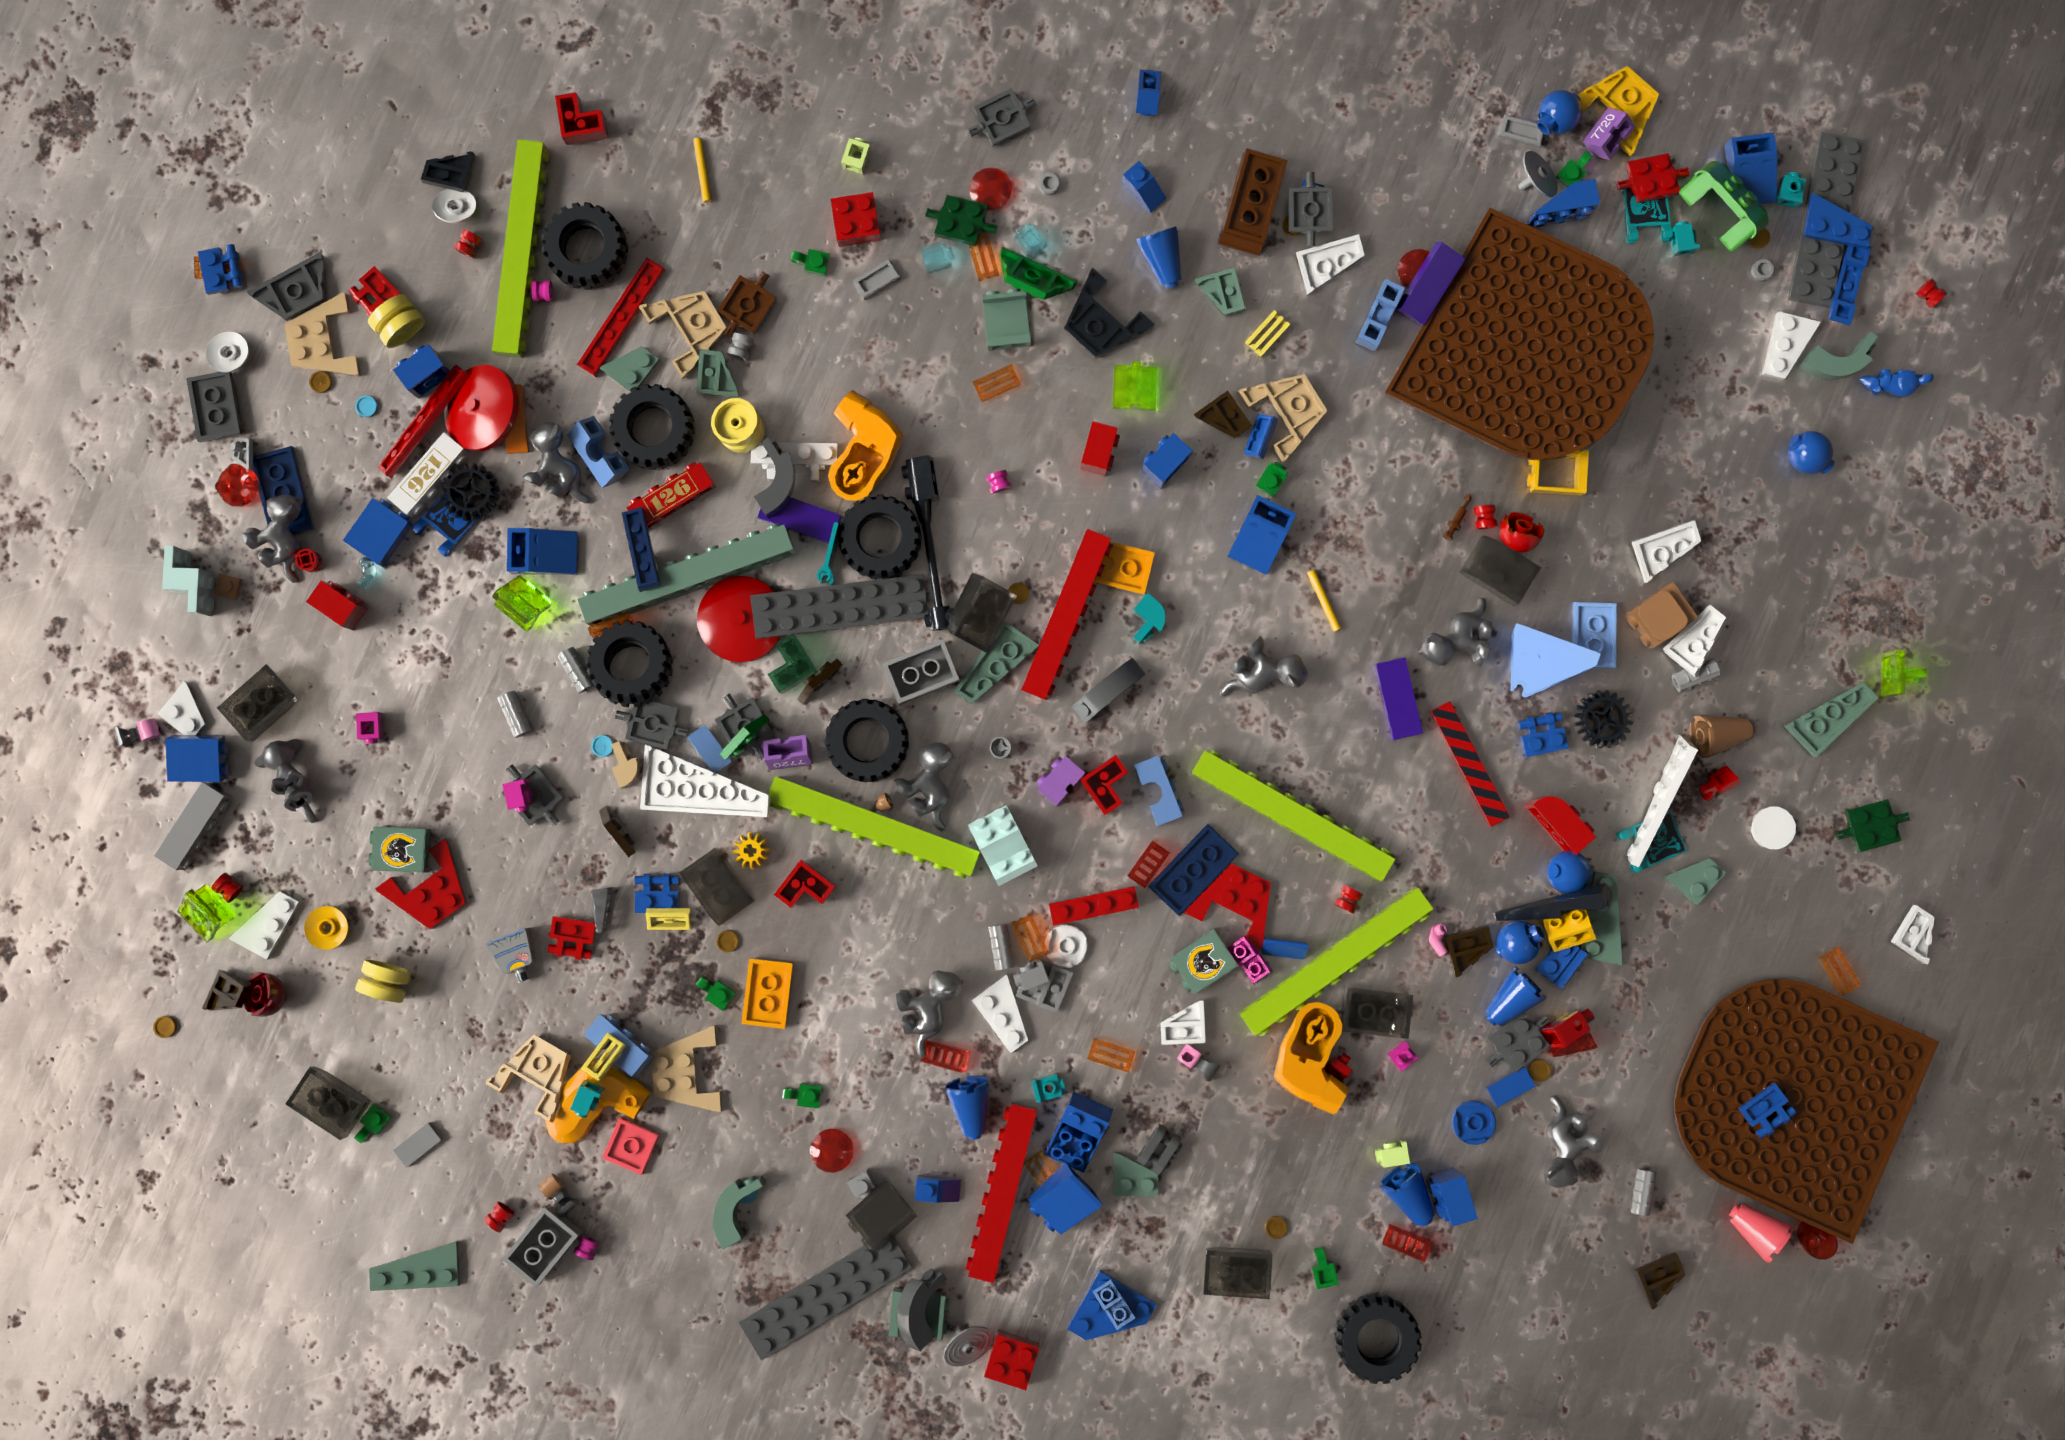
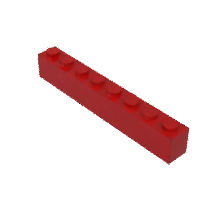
M1089 529L1086 530L1022 686V691L1046 700L1047 696L1052 697L1056 685L1052 684L1054 678L1061 675L1064 667L1061 664L1063 656L1068 657L1072 645L1069 644L1072 636H1077L1081 626L1077 624L1079 617H1084L1089 605L1085 604L1088 596H1093L1097 587L1096 584H1093L1096 576L1101 577L1104 570L1103 558L1104 556L1109 557L1113 548V544H1110L1111 538Z
M1011 1102L1010 1107L1006 1106L1003 1119L1007 1120L1005 1129L1000 1128L997 1141H1001L1000 1150L995 1149L992 1162L996 1163L994 1171L989 1172L987 1184H991L989 1193L984 1192L981 1205L985 1206L984 1214H979L976 1227H980L978 1236H973L971 1248L975 1250L973 1258L968 1257L965 1270H969L968 1277L994 1283L1037 1108Z

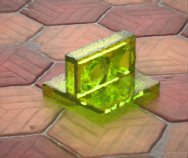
M1133 361L1132 366L1114 365L1112 409L1155 411L1158 367L1141 366L1140 361Z
M518 575L497 589L492 596L496 600L494 606L526 632L532 629L539 615L550 608L552 604L548 597L521 575Z
M1895 650L1881 654V697L1905 694V684L1919 682L1920 678L1927 677V668H1905V650Z
M206 884L196 891L190 889L186 892L177 910V913L206 943L214 938L220 928L235 917V914Z

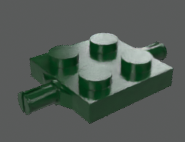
M946 195L944 205L940 211L927 208L925 217L937 219V226L934 232L935 237L975 247L983 231L996 234L998 225L986 223L987 204L951 195Z
M1888 799L1844 811L1847 819V829L1835 831V836L1844 833V835L1837 836V840L1850 837L1855 844L1857 853L1902 841L1898 824L1910 821V817L1901 819L1902 817L1909 816L1908 812L1895 815Z

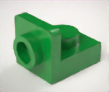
M1270 462L1255 487L1273 498L1288 475V472L1285 471L1286 467L1278 462Z

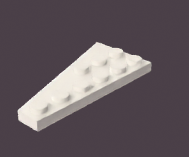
M1679 735L1670 759L1664 767L1662 778L1654 787L1653 793L1655 795L1645 819L1637 832V838L1627 852L1628 860L1634 866H1640L1698 751L1694 744L1685 736Z
M645 745L640 810L769 817L771 795Z

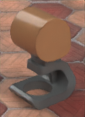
M553 1173L538 1185L545 1197L549 1200L554 1199L557 1204L561 1205L562 1208L557 1212L559 1217L566 1216L579 1204L577 1199L571 1198L563 1192L566 1186Z

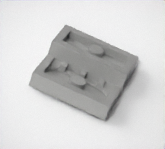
M1031 955L1027 964L1032 963V965H1036L1034 960H1041L1049 982L1026 991L1022 990L1020 986L1017 988L1015 996L1057 1013L1073 972Z

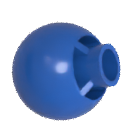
M1566 90L1553 91L1545 96L1538 110L1540 119L1537 122L1538 129L1545 135H1549L1551 132L1554 134H1565L1573 130L1582 117L1580 97L1576 93Z
M1806 431L1796 434L1791 438L1788 448V459L1794 469L1803 474H1816L1818 472L1826 474L1833 468L1835 461L1832 459L1833 447L1825 435L1816 431Z
M1562 851L1550 860L1547 867V877L1554 889L1565 894L1586 888L1593 877V870L1589 861L1582 854L1574 855L1571 851Z
M1521 920L1511 921L1505 924L1497 935L1496 952L1501 958L1510 963H1528L1538 955L1541 941L1545 940V934L1538 924L1532 926L1530 923Z

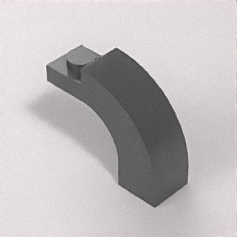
M768 437L761 441L775 465V477L767 489L754 496L767 518L776 514L787 504L793 493L796 478L794 464L788 451L779 455L782 452L776 441L771 442Z
M1131 658L1093 687L1071 707L1086 723L1146 674L1136 661Z
M930 1269L922 1275L920 1280L911 1278L899 1298L897 1306L899 1332L908 1347L920 1352L935 1337V1334L926 1322L925 1308L929 1298L947 1280L942 1272Z

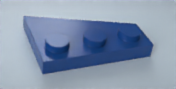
M1814 193L1810 195L1803 237L1865 249L1869 247L1872 225Z

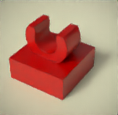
M1345 1053L1338 1058L1333 1057L1327 1062L1324 1069L1342 1081L1352 1071L1347 1066L1351 1057Z

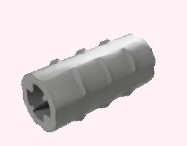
M570 647L557 655L579 694L594 686L588 676L585 664H583L580 655H578L574 647Z
M1710 659L1704 662L1696 678L1687 670L1674 673L1671 677L1676 690L1682 692L1707 681L1710 682L1720 677L1721 674L1717 662L1714 659Z
M510 691L497 698L514 738L533 731L516 691Z
M1007 924L988 927L995 969L1013 968L1014 962Z
M1637 1168L1631 1213L1650 1216L1657 1172Z

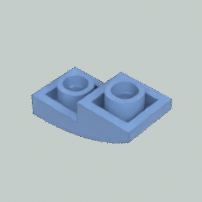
M706 725L701 726L687 736L694 749L712 772L717 773L732 762L730 758L725 760L720 755L723 748Z
M1112 1280L1092 1291L1116 1330L1121 1329L1136 1319Z

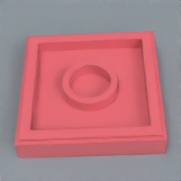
M619 1117L602 1158L643 1175L660 1133Z

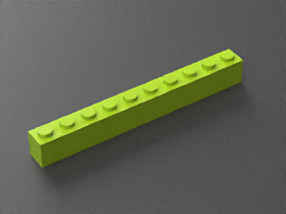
M517 139L492 352L497 356L522 358V354L526 352L527 340L524 338L525 331L529 330L527 313L528 310H531L532 298L529 297L532 281L534 280L532 271L537 265V255L534 254L535 246L538 247L539 245L538 225L542 223L540 204L544 203L545 197L542 187L543 183L547 181L545 162L549 161L550 156L549 149L540 141Z
M1210 749L1209 752L1203 751L1191 772L1192 775L1375 880L1383 882L1395 860L1391 857L1392 852L1383 847L1379 849L1373 847L1371 840L1364 836H1361L1359 839L1352 835L1354 832L1352 829L1344 825L1341 828L1333 824L1335 820L1325 814L1322 817L1315 813L1316 809L1306 803L1303 806L1296 803V797L1289 793L1283 795L1277 792L1278 787L1269 782L1263 784L1258 781L1259 776L1250 771L1247 773L1239 770L1240 765L1231 760L1228 763L1221 760L1220 757L1222 755Z
M776 776L768 795H771L770 807L780 811H782L783 807L790 809L791 815L803 818V815L811 817L810 822L823 826L824 822L832 825V830L840 833L847 830L852 832L851 837L864 841L866 837L873 840L872 845L883 849L885 845L893 847L892 852L902 856L905 853L912 854L915 861L924 864L926 860L934 863V868L943 871L946 870V867L955 870L954 875L966 879L967 875L972 876L980 851Z
M1414 887L1238 1014L1253 1035L1259 1034L1263 1036L1271 1030L1270 1025L1277 1021L1279 1024L1289 1017L1288 1012L1293 1009L1297 1011L1307 1004L1305 1000L1313 996V998H1316L1324 992L1323 987L1329 983L1332 986L1342 979L1340 975L1348 970L1351 973L1360 966L1358 962L1364 958L1369 960L1378 953L1376 950L1382 945L1384 947L1389 946L1395 941L1394 937L1399 933L1402 935L1406 934L1413 928L1412 924L1417 920L1422 922L1431 916L1429 912L1433 910V907L1420 889Z

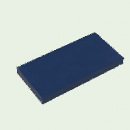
M289 446L253 456V472L267 525L272 520L267 512L266 501L271 497L292 495L296 498L302 497L303 502L299 516L289 523L290 532L293 535L315 530L294 447Z
M1206 824L1148 887L1180 916L1239 853L1209 824Z

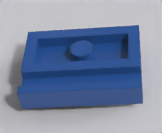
M1578 946L1557 952L1551 949L1536 971L1563 990L1589 955Z

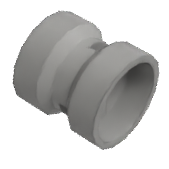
M733 333L732 345L734 346L728 348L727 354L736 359L747 361L749 357L747 350L752 347L754 340L748 336Z
M996 737L990 743V752L997 759H1004L1011 752V744L1004 737Z

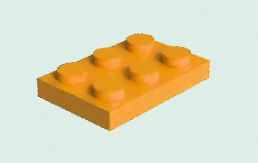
M1110 542V544H1113V548L1109 557L1104 556L1102 564L1105 565L1101 577L1096 576L1094 583L1145 595L1155 552Z
M749 958L741 1024L786 1029L793 963Z

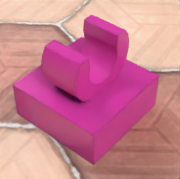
M1404 1040L1387 1053L1401 1072L1418 1059V1056Z

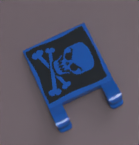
M453 493L454 502L464 508L463 497ZM439 497L426 513L412 525L411 529L417 535H421L427 525H431L447 539L438 548L440 554L446 557L480 516L479 514L476 515L477 519L474 522L471 519V515H469L467 521L463 520V514L457 519L454 516L455 512L450 514L447 511L450 506L444 507L442 504L446 499Z

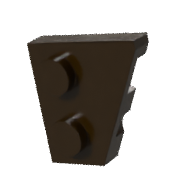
M1228 390L1194 414L1197 419L1233 438H1237L1252 427V424Z
M835 659L832 663L827 661L819 669L820 673L817 676L812 674L804 682L806 686L797 700L804 705L815 691L818 692L838 673L843 664L838 659Z
M607 806L600 809L599 813L603 826L629 858L636 853L634 839L629 833L626 834L624 832L621 822L617 817L613 816Z
M1488 925L1445 936L1456 978L1460 977L1462 972L1471 964L1474 965L1483 954H1487L1494 948Z
M219 970L202 1009L213 1011L242 1008L250 987L227 971Z
M1676 1253L1635 1269L1649 1307L1652 1310L1658 1306L1656 1303L1664 1294L1668 1295L1673 1286L1679 1283L1686 1275Z

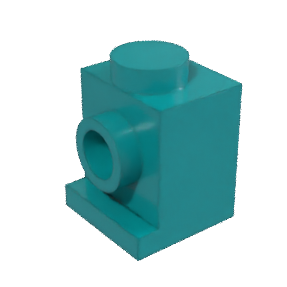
M1789 172L1788 175L1785 174L1780 179L1777 202L1775 204L1797 208L1803 202L1802 197L1806 179L1801 178V174L1796 172Z
M1688 221L1676 223L1672 228L1673 236L1670 238L1673 256L1695 253L1700 248V245L1695 244L1697 235L1696 231L1692 229V223L1689 224Z
M1057 1073L1031 1080L1037 1103L1061 1097L1062 1091L1065 1090L1063 1078H1058ZM1047 1084H1051L1053 1086V1090L1051 1092H1047L1045 1090V1086Z
M584 1080L579 1086L570 1109L575 1111L576 1115L586 1118L591 1110L595 1111L600 1100L599 1097L605 1088Z

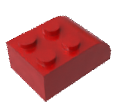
M1554 796L1539 797L1530 800L1524 805L1564 851H1571L1574 855H1577L1596 838L1593 834L1594 828L1587 821L1583 822L1578 817L1580 815L1579 811L1573 805L1569 806L1561 798Z

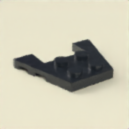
M1092 268L1064 330L1096 359L1153 328L1154 323L1141 311L1126 327L1117 321L1093 299L1097 292L1107 283V280Z

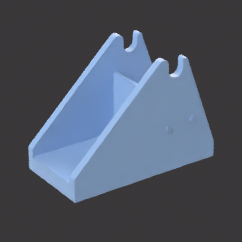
M1517 623L1511 634V691H1514L1517 685H1522V696L1524 698L1592 670L1597 665L1601 653Z

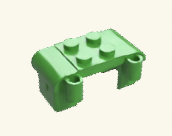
M1711 161L1694 173L1695 176L1679 191L1680 196L1691 207L1713 188L1740 218L1737 224L1719 238L1731 252L1738 249L1746 241L1754 238L1768 225L1769 217L1767 211L1763 206L1759 205L1756 195L1742 185L1743 181L1738 175L1730 172V169L1719 161Z

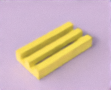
M1274 310L1245 343L1262 357L1290 326V323L1286 322ZM1275 318V323L1254 345L1252 341ZM1279 324L1283 325L1263 349L1260 350L1258 347Z
M646 908L647 929L691 930L690 908Z
M607 1032L581 1067V1070L600 1082L626 1045ZM609 1040H611L612 1043L610 1044V1046L603 1053V1055L595 1064L593 1069L590 1070L589 1067L592 1065V1063L604 1049ZM616 1045H618L614 1053L611 1055V1057L608 1059V1061L605 1063V1065L602 1067L599 1073L596 1074V1072L602 1066V1064L613 1051V1049L616 1047Z

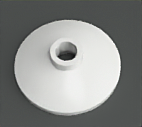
M446 189L434 197L432 208L434 214L440 220L448 223H459L466 221L475 213L476 201L473 195L466 190L463 193Z
M220 333L208 343L205 352L206 360L216 371L223 373L233 372L246 362L249 355L248 344L238 333Z

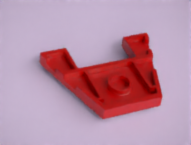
M446 838L429 849V852L441 869L410 892L405 894L394 877H390L375 888L378 893L429 929L434 928L467 904L460 878L455 869V862L453 856H451L449 842Z
M1231 863L1184 913L1203 921L1213 901L1251 920L1252 923L1246 937L1255 948L1262 950L1271 882Z

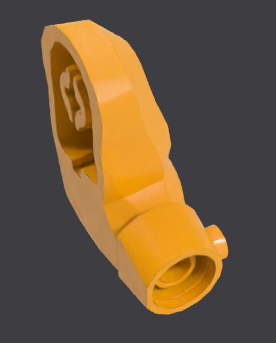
M852 390L838 404L834 415L848 430H852L855 436L850 440L841 456L831 465L828 477L831 488L838 496L845 500L857 501L868 496L889 472L903 442L904 435L883 411L872 405V401Z
M1320 1002L1308 1003L1298 1011L1281 1042L1274 1078L1285 1090L1297 1098L1311 1103L1315 1108L1334 1115L1341 1107L1349 1087L1333 1075L1327 1074L1324 1067L1328 1062L1333 1046L1342 1033V1022L1338 1013L1331 1006Z
M595 1060L592 1063V1065L589 1067L590 1070L593 1069L598 1060ZM606 1062L602 1064V1066L599 1068L596 1074L599 1073V1071L602 1069ZM613 1065L600 1082L580 1068L563 1085L554 1122L551 1123L546 1120L549 1135L555 1141L565 1144L581 1142L588 1137L596 1119L604 1112L607 1106L615 1107V1111L635 1119L647 1102L651 1091ZM584 1080L605 1088L599 1097L600 1100L595 1111L591 1110L586 1118L576 1115L575 1111L570 1109L579 1086Z

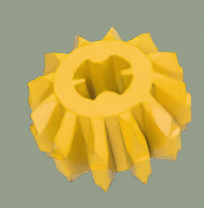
M748 832V840L744 835H740L743 843L734 842L735 846L740 847L739 850H733V854L740 853V856L735 861L740 862L744 859L742 863L743 868H746L750 862V868L755 869V861L761 867L763 862L760 858L764 860L769 859L767 855L763 854V851H770L769 847L763 848V845L768 841L764 839L759 842L761 834H757L753 840V833ZM751 844L753 848L757 849V852L753 853V857H751L750 853L746 852V849L750 848L749 845Z

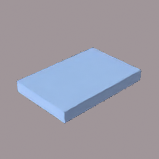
M1573 602L1572 643L1601 653L1597 665L1593 668H1617V603Z

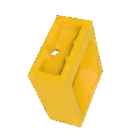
M1583 450L1569 457H1564L1575 458L1573 488L1538 486L1540 460H1528L1529 465H1532L1531 474H1528L1527 486L1530 487V493L1583 496L1586 494L1589 450Z

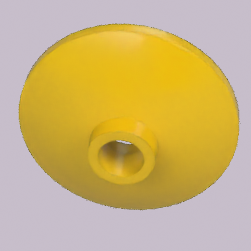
M322 906L314 909L307 916L304 924L305 936L309 943L322 950L333 949L342 944L347 937L349 928L346 916L339 909L332 906ZM328 923L332 926V930L330 932L326 931L325 926Z

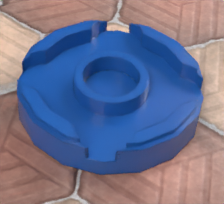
M1470 1100L1462 1103L1455 1109L1451 1125L1454 1133L1460 1140L1467 1144L1478 1145L1485 1143L1492 1136L1496 1129V1118L1494 1112L1486 1104Z

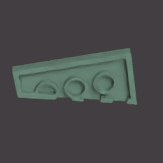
M1003 621L954 692L973 704L1037 649L1039 645L1006 621Z
M1861 682L1786 724L1784 727L1813 757H1817L1879 697L1864 682Z
M1594 871L1591 887L1606 883L1612 892V899L1610 905L1605 907V909L1587 910L1596 940L1580 944L1579 948L1589 955L1587 959L1622 965L1617 875Z
M458 1241L371 1267L369 1269L370 1291L459 1286Z

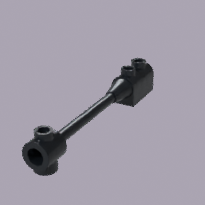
M929 455L910 458L906 460V465L901 467L903 478H908L909 487H905V496L907 500H912L919 521L922 524L934 608L928 609L929 614L924 615L926 627H931V631L947 630L953 628V625H957L958 620L954 607L943 606L931 531V502L940 500L934 460Z

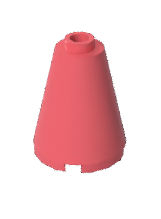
M1736 1204L1729 1213L1732 1217L1730 1222L1767 1263L1773 1260L1771 1258L1772 1254H1778L1792 1235L1789 1232L1794 1231L1791 1225L1745 1204H1742L1740 1207Z

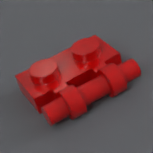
M375 266L358 280L364 286L361 290H358L356 286L349 289L353 300L363 306L369 317L385 301L401 294ZM370 293L377 300L374 304L367 299Z
M553 916L549 938L557 939V945L549 944L547 953L555 954L557 957L565 955L575 957L576 960H582L583 958L591 960L592 951L584 950L585 944H594L595 922ZM565 941L577 942L576 948L565 947Z

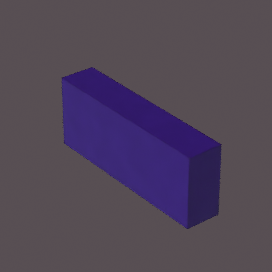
M1436 242L1395 309L1415 323L1424 325L1465 258L1443 242Z
M790 497L787 504L776 514L767 518L762 509H760L757 518L770 524L780 523V526L785 525L792 532L829 544L834 522L840 524L842 516Z
M1406 658L1375 664L1374 669L1391 741L1423 734Z

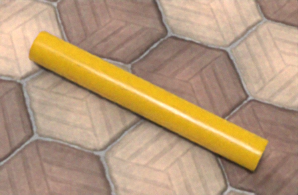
M695 138L693 140L703 202L708 203L712 199L702 138Z
M1315 569L1308 572V577L1333 631L1341 629V625Z

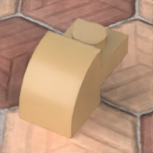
M618 741L611 744L619 765L611 769L619 787L624 789L636 781L641 766L639 758L629 759L632 755L628 745H623L622 742Z

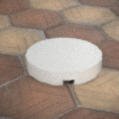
M1770 806L1763 808L1752 819L1751 834L1753 839L1760 846L1767 849L1786 847L1793 840L1796 833V824L1793 816L1781 807Z
M1062 924L1054 927L1048 933L1045 940L1047 957L1053 964L1061 968H1071L1078 965L1085 958L1088 951V942L1085 934L1073 925Z

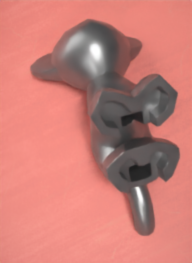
M544 422L529 437L533 447L542 453L539 469L536 472L526 473L522 479L537 487H541L548 475L557 478L558 482L547 484L545 491L558 498H562L570 490L575 499L582 503H589L591 497L579 490L580 468L573 461L563 457L558 451L563 441L561 427L554 422Z
M292 495L271 497L266 502L267 512L272 521L266 526L265 530L260 531L257 528H248L246 533L241 534L245 544L253 550L269 542L276 550L271 548L262 549L258 553L259 561L267 568L282 563V569L287 579L292 583H296L298 578L293 573L291 567L295 561L296 554L300 551V546L288 526L289 523L299 516L303 498H296Z
M1480 598L1478 600V607L1473 612L1456 614L1451 622L1450 633L1447 637L1437 633L1429 634L1423 641L1418 653L1422 654L1426 660L1445 666L1452 660L1454 651L1472 655L1473 662L1482 667L1484 659H1487L1490 643L1487 641L1492 631V622L1480 618L1485 613L1486 600ZM1473 632L1476 633L1478 640L1473 639Z
M1260 636L1245 652L1256 664L1251 670H1248V659L1242 655L1230 668L1237 679L1223 685L1220 694L1225 697L1234 688L1242 689L1250 694H1256L1264 690L1274 679H1280L1289 687L1299 688L1306 682L1308 672L1301 657L1297 654L1286 656L1279 662L1266 656L1263 652L1264 641Z
M292 739L288 742L280 740L270 742L264 747L262 755L255 760V766L276 770V778L272 780L271 791L277 795H284L283 805L286 809L293 812L296 811V808H301L306 819L310 823H315L317 820L316 816L309 806L312 802V792L309 790L306 781L302 778V774L290 764L294 753L301 745L300 740Z
M941 742L924 746L919 750V761L924 769L914 779L908 781L904 778H897L894 782L906 799L921 791L925 799L913 797L908 800L919 817L931 812L933 825L939 831H944L946 826L940 819V812L949 802L950 796L947 787L940 780L939 772L950 764L953 754L950 748Z
M939 970L932 972L929 980V992L919 997H913L907 990L903 989L896 993L900 1012L917 1010L920 1020H916L911 1014L903 1015L902 1027L905 1034H918L916 1050L921 1058L927 1056L925 1050L927 1039L937 1035L942 1030L943 1017L940 1009L942 1001L954 999L961 991L964 981L960 980L954 973Z
M1551 1096L1550 1101L1556 1108V1115L1547 1125L1546 1132L1549 1141L1556 1149L1557 1158H1554L1545 1166L1544 1178L1546 1184L1560 1188L1574 1185L1578 1182V1170L1573 1161L1582 1151L1589 1150L1593 1153H1599L1604 1147L1593 1132L1577 1139L1571 1130L1574 1129L1578 1132L1586 1131L1588 1125L1579 1112L1566 1116L1562 1101L1557 1096Z

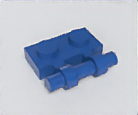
M234 244L226 245L227 253L225 255L222 254V249L219 247L198 251L206 294L212 295L230 291L228 282H233L234 288L243 287L241 280L243 279V274L239 270L238 260H240L239 254L236 252ZM226 263H229L231 270L228 274H226L225 269Z
M1549 712L1541 717L1533 718L1531 716L1526 717L1523 721H1518L1519 730L1527 729L1528 735L1520 737L1525 758L1569 748L1564 727L1555 728V722L1563 720L1561 713L1553 714ZM1546 724L1547 731L1536 733V726Z
M664 873L663 876H651V874L635 876V884H643L644 891H635V913H646V908H680V891H671V884H679V876H671L670 873ZM651 884H663V891H651Z
M1776 1083L1770 1084L1738 1107V1110L1751 1127L1760 1123L1761 1128L1755 1132L1760 1139L1766 1135L1770 1136L1775 1132L1774 1129L1782 1123L1786 1124L1791 1121L1790 1118L1796 1114L1793 1107H1789L1786 1110L1782 1108L1788 1100ZM1776 1112L1778 1116L1768 1122L1766 1117Z

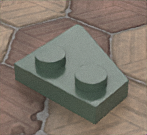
M1235 267L1195 279L1196 284L1225 316L1246 310Z
M641 346L601 366L600 369L630 391L635 386L640 388L660 360Z
M700 349L696 393L738 397V390L722 351Z
M1706 858L1698 863L1666 874L1664 878L1691 902L1698 905L1726 872L1713 860Z
M1114 1152V1196H1158V1175L1152 1172L1151 1169L1124 1157L1118 1152Z

